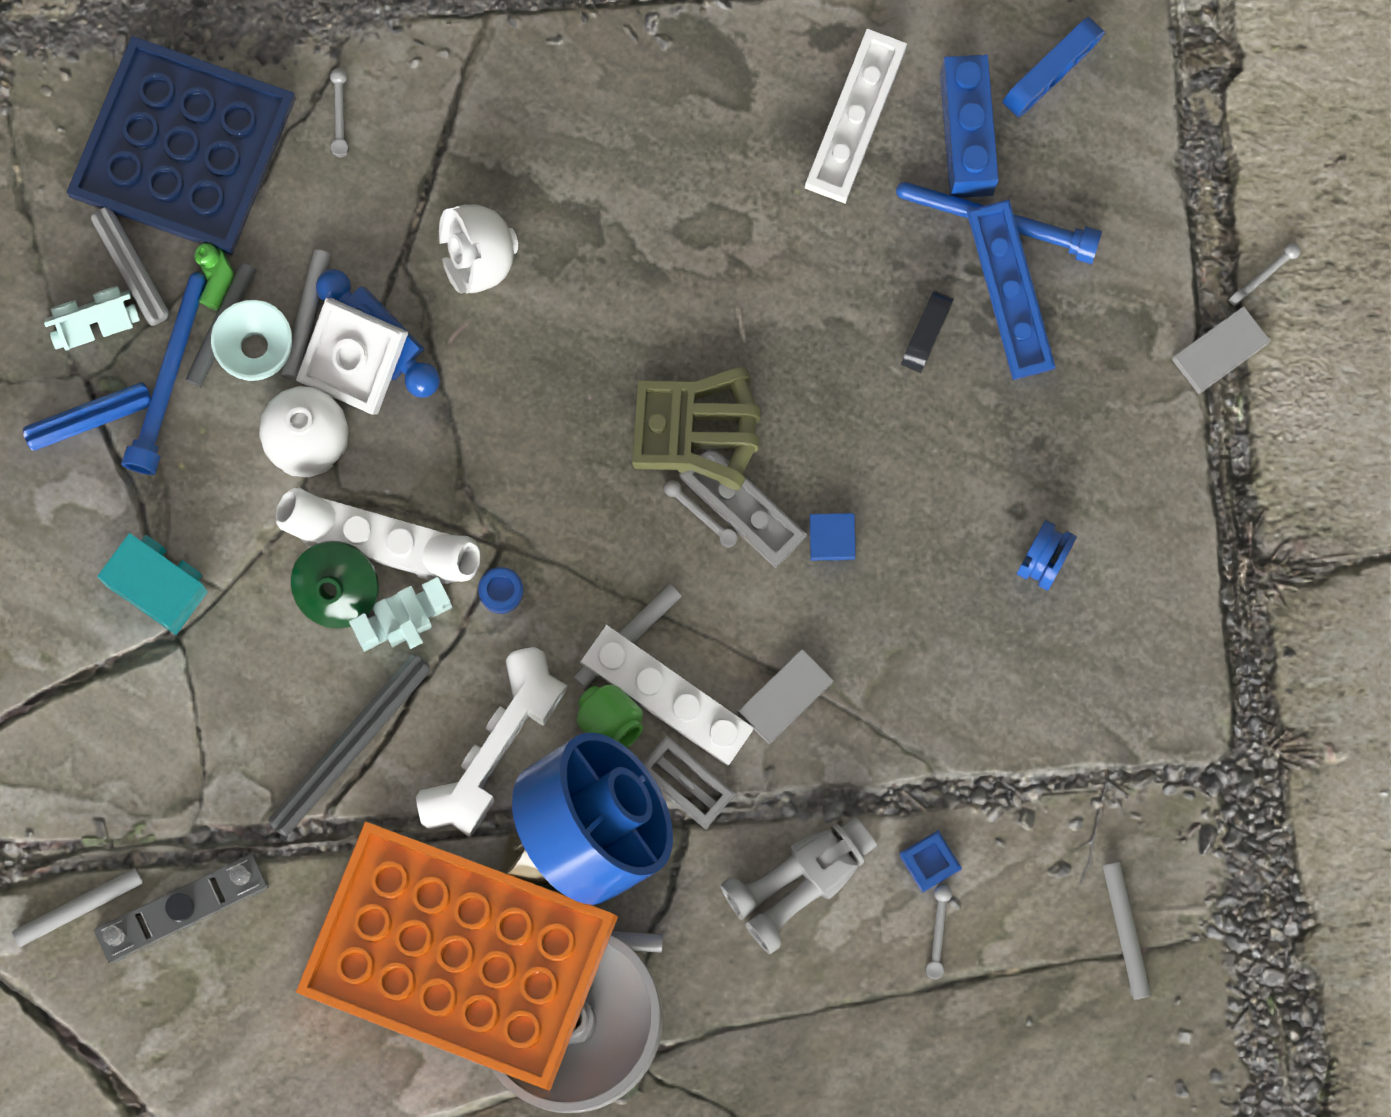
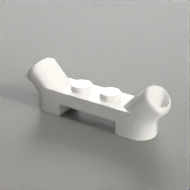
M293 488L286 492L277 506V526L281 530L300 538L304 544L310 547L324 541L345 542L361 550L370 561L417 574L418 578L428 581L438 577L441 584L468 581L475 576L480 566V546L476 540L469 536L446 534L320 498L301 488Z
M531 647L510 653L505 662L513 695L512 702L506 710L500 706L490 719L486 730L491 732L482 747L475 744L471 748L461 765L466 772L459 782L419 791L416 796V802L422 826L430 830L452 825L468 837H471L495 803L493 796L482 789L527 719L530 717L545 726L568 688V685L549 674L545 652L536 647Z

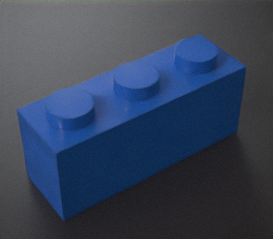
M988 54L944 57L940 72L949 194L958 198L993 196L998 183V168Z

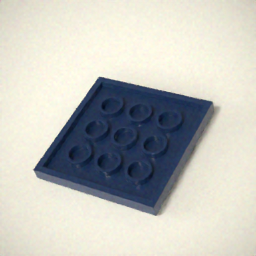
M131 36L69 184L67 194L72 199L100 209L104 207L109 208L117 215L199 244L210 243L215 248L222 249L225 253L233 255L296 100L294 92Z

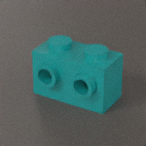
M129 533L97 577L106 587L177 635L208 593L204 585L199 582L203 575L183 560L176 566L163 557L167 550L151 537L145 535L142 540H139Z

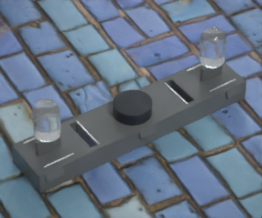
M247 854L236 859L235 862L181 888L178 887L166 895L115 920L99 925L98 928L94 929V932L108 963H116L127 958L128 955L182 929L185 930L197 922L246 898L253 897L269 887L254 855ZM213 879H216L225 899L223 903H221L211 882ZM139 915H142L151 935L150 938H147L138 919Z

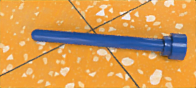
M902 182L896 188V194L901 199L964 218H968V210L985 206L908 182ZM1014 214L1019 234L1069 248L1068 253L1076 255L1075 260L1092 265L1102 234L1101 230L1085 226L1084 230L1076 228L1075 232Z
M194 272L189 276L139 438L134 439L132 445L126 447L121 462L123 467L140 474L155 475L161 457L157 454L159 447L155 444L200 303L198 300L206 284V278L200 272Z

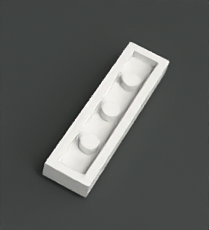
M866 29L807 178L805 189L846 204L905 54L907 43Z
M608 625L605 626L580 662V664L607 683L621 688L637 704L726 766L731 763L754 729L751 725Z

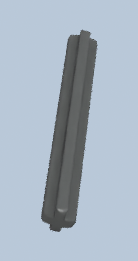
M416 654L408 657L269 817V824L277 832L287 836L293 831L429 674L430 667L421 657Z

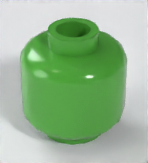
M613 684L604 685L601 688L593 686L580 697L578 701L580 708L576 716L578 728L583 733L589 732L606 735L618 741L626 748L631 746L642 733L643 725L641 722L643 712L641 707L618 686Z

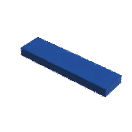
M1010 200L968 210L967 217L1012 380L1055 370L1054 359Z

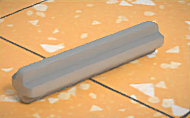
M104 207L91 215V220L148 324L154 326L168 319L170 313L114 211Z

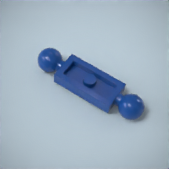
M330 269L324 271L318 277L316 292L322 301H325L326 298L335 299L407 331L366 287L360 286L352 294L350 292V280L344 272ZM408 332L391 380H396L404 373L407 390L415 397L426 398L437 391L440 384V376L432 365L423 362L418 363L415 360L425 349Z

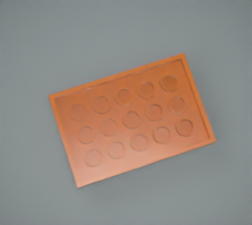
M365 821L296 993L550 1091L618 916Z

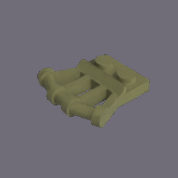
M737 367L698 381H638L632 458L634 469L678 470L679 473L692 470L715 479L730 489L740 490L745 481L743 473L753 452L759 450L760 439L759 436L755 435L756 423L761 420V408L756 406L748 384L751 378L747 368ZM728 389L732 390L737 404L696 403V399ZM695 420L738 422V432H694ZM693 449L735 450L728 466L693 453Z

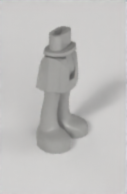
M855 817L842 827L836 824L831 829L813 834L791 846L792 856L763 878L748 884H743L735 878H729L720 885V888L733 911L743 920L767 898L803 876L805 880L773 907L756 915L745 924L747 930L768 954H771L782 945L780 931L784 924L818 897L832 898L847 883L858 866L864 863L863 856L877 847V844L861 821Z

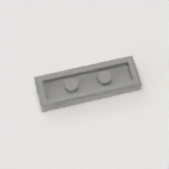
M705 449L699 455L724 466L729 464V461L717 449ZM692 470L680 474V479L775 569L807 537V534L746 477L741 489L733 490L715 479Z

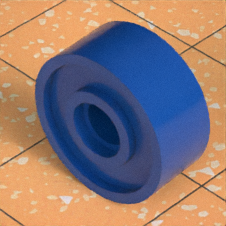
M588 732L579 734L525 768L516 779L512 793V811L522 845L543 877L567 897L590 905L605 903L655 874L667 863L672 851L673 829L665 799L656 781L644 764L618 741L599 733Z

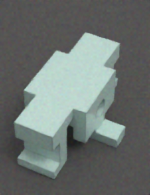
M436 577L422 584L424 591L415 594L412 586H409L397 592L394 596L375 603L373 607L375 615L367 618L364 613L350 620L349 623L363 651L365 652L389 640L392 648L407 641L410 649L422 644L423 641L419 634L432 628L429 619L452 608L450 599L439 578Z

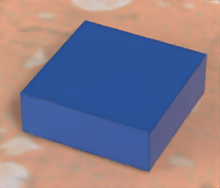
M854 513L810 514V561L855 560Z
M939 830L899 853L900 858L922 893L962 870Z

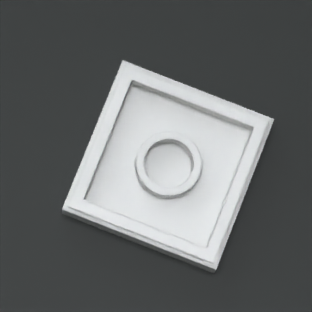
M326 298L296 381L309 387H315L331 397L369 414H378L408 332L335 299Z

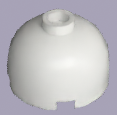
M478 204L461 205L443 211L439 223V244L448 243L451 259L446 257L442 258L449 281L455 290L466 294L477 293L492 288L505 279L512 266L513 256L518 251V240L515 231L512 228H508L507 223L496 211Z
M297 386L280 392L269 401L261 415L259 437L266 456L275 466L291 476L312 477L327 472L333 467V463L340 458L341 454H344L348 446L349 427L343 409L329 394L315 387Z

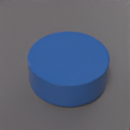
M493 568L487 571L479 582L478 593L480 600L485 608L493 613H509L519 606L523 598L522 581L517 573L509 568Z

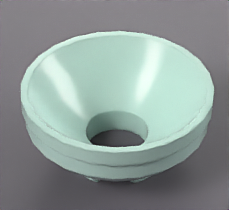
M259 300L241 301L225 309L217 318L211 334V347L220 366L229 374L248 381L262 380L277 373L286 364L293 344L292 331L283 313L275 306ZM259 335L267 340L268 348L263 356L249 358L243 354L242 344L250 336Z

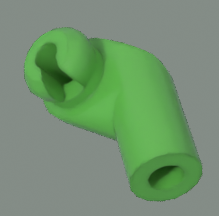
M203 243L197 247L194 258L196 263L200 264L208 282L198 301L204 306L218 311L234 278V271L222 249H217L210 243Z

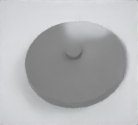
M610 936L551 1090L548 1091L499 1071L491 1070L499 1081L518 1098L533 1106L552 1112L582 1113L602 1108L618 1100L629 1092L647 1072L655 1058L662 1035L663 1009L661 997L650 970L631 948L619 939Z

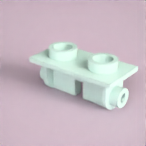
M118 286L93 294L94 302L78 307L76 300L51 308L53 316L47 317L44 324L45 327L55 324L57 331L50 333L55 349L64 347L65 351L73 347L94 341L95 337L90 324L98 322L103 337L133 328L132 323L140 321L134 304L127 307L124 300L131 298L130 289L120 293Z

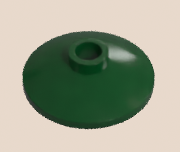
M324 541L309 547L297 559L291 573V591L297 606L306 617L324 627L334 629L350 627L349 621L364 613L367 616L372 611L378 598L379 582L373 564L361 550L345 542ZM329 582L336 587L337 593L335 596L325 592L323 588L324 583Z

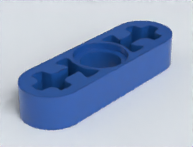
M1090 17L1085 18L1009 91L1002 103L1017 118L1022 117L1098 44L1105 31Z

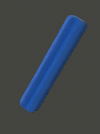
M140 382L27 425L23 428V435L31 450H38L148 408L151 395L147 386Z

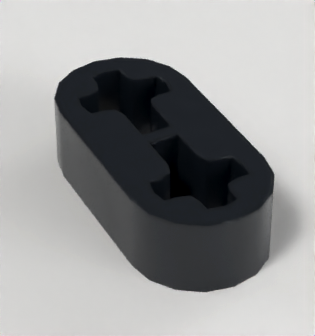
M935 290L932 292L901 362L902 366L920 374L922 373L954 298Z

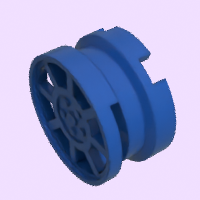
M1045 519L1016 575L1025 580L1031 577L1038 581L1040 588L1048 591L1077 536L1069 531L1063 534L1055 530V524ZM1054 555H1057L1058 558L1056 562L1052 564L1051 561Z

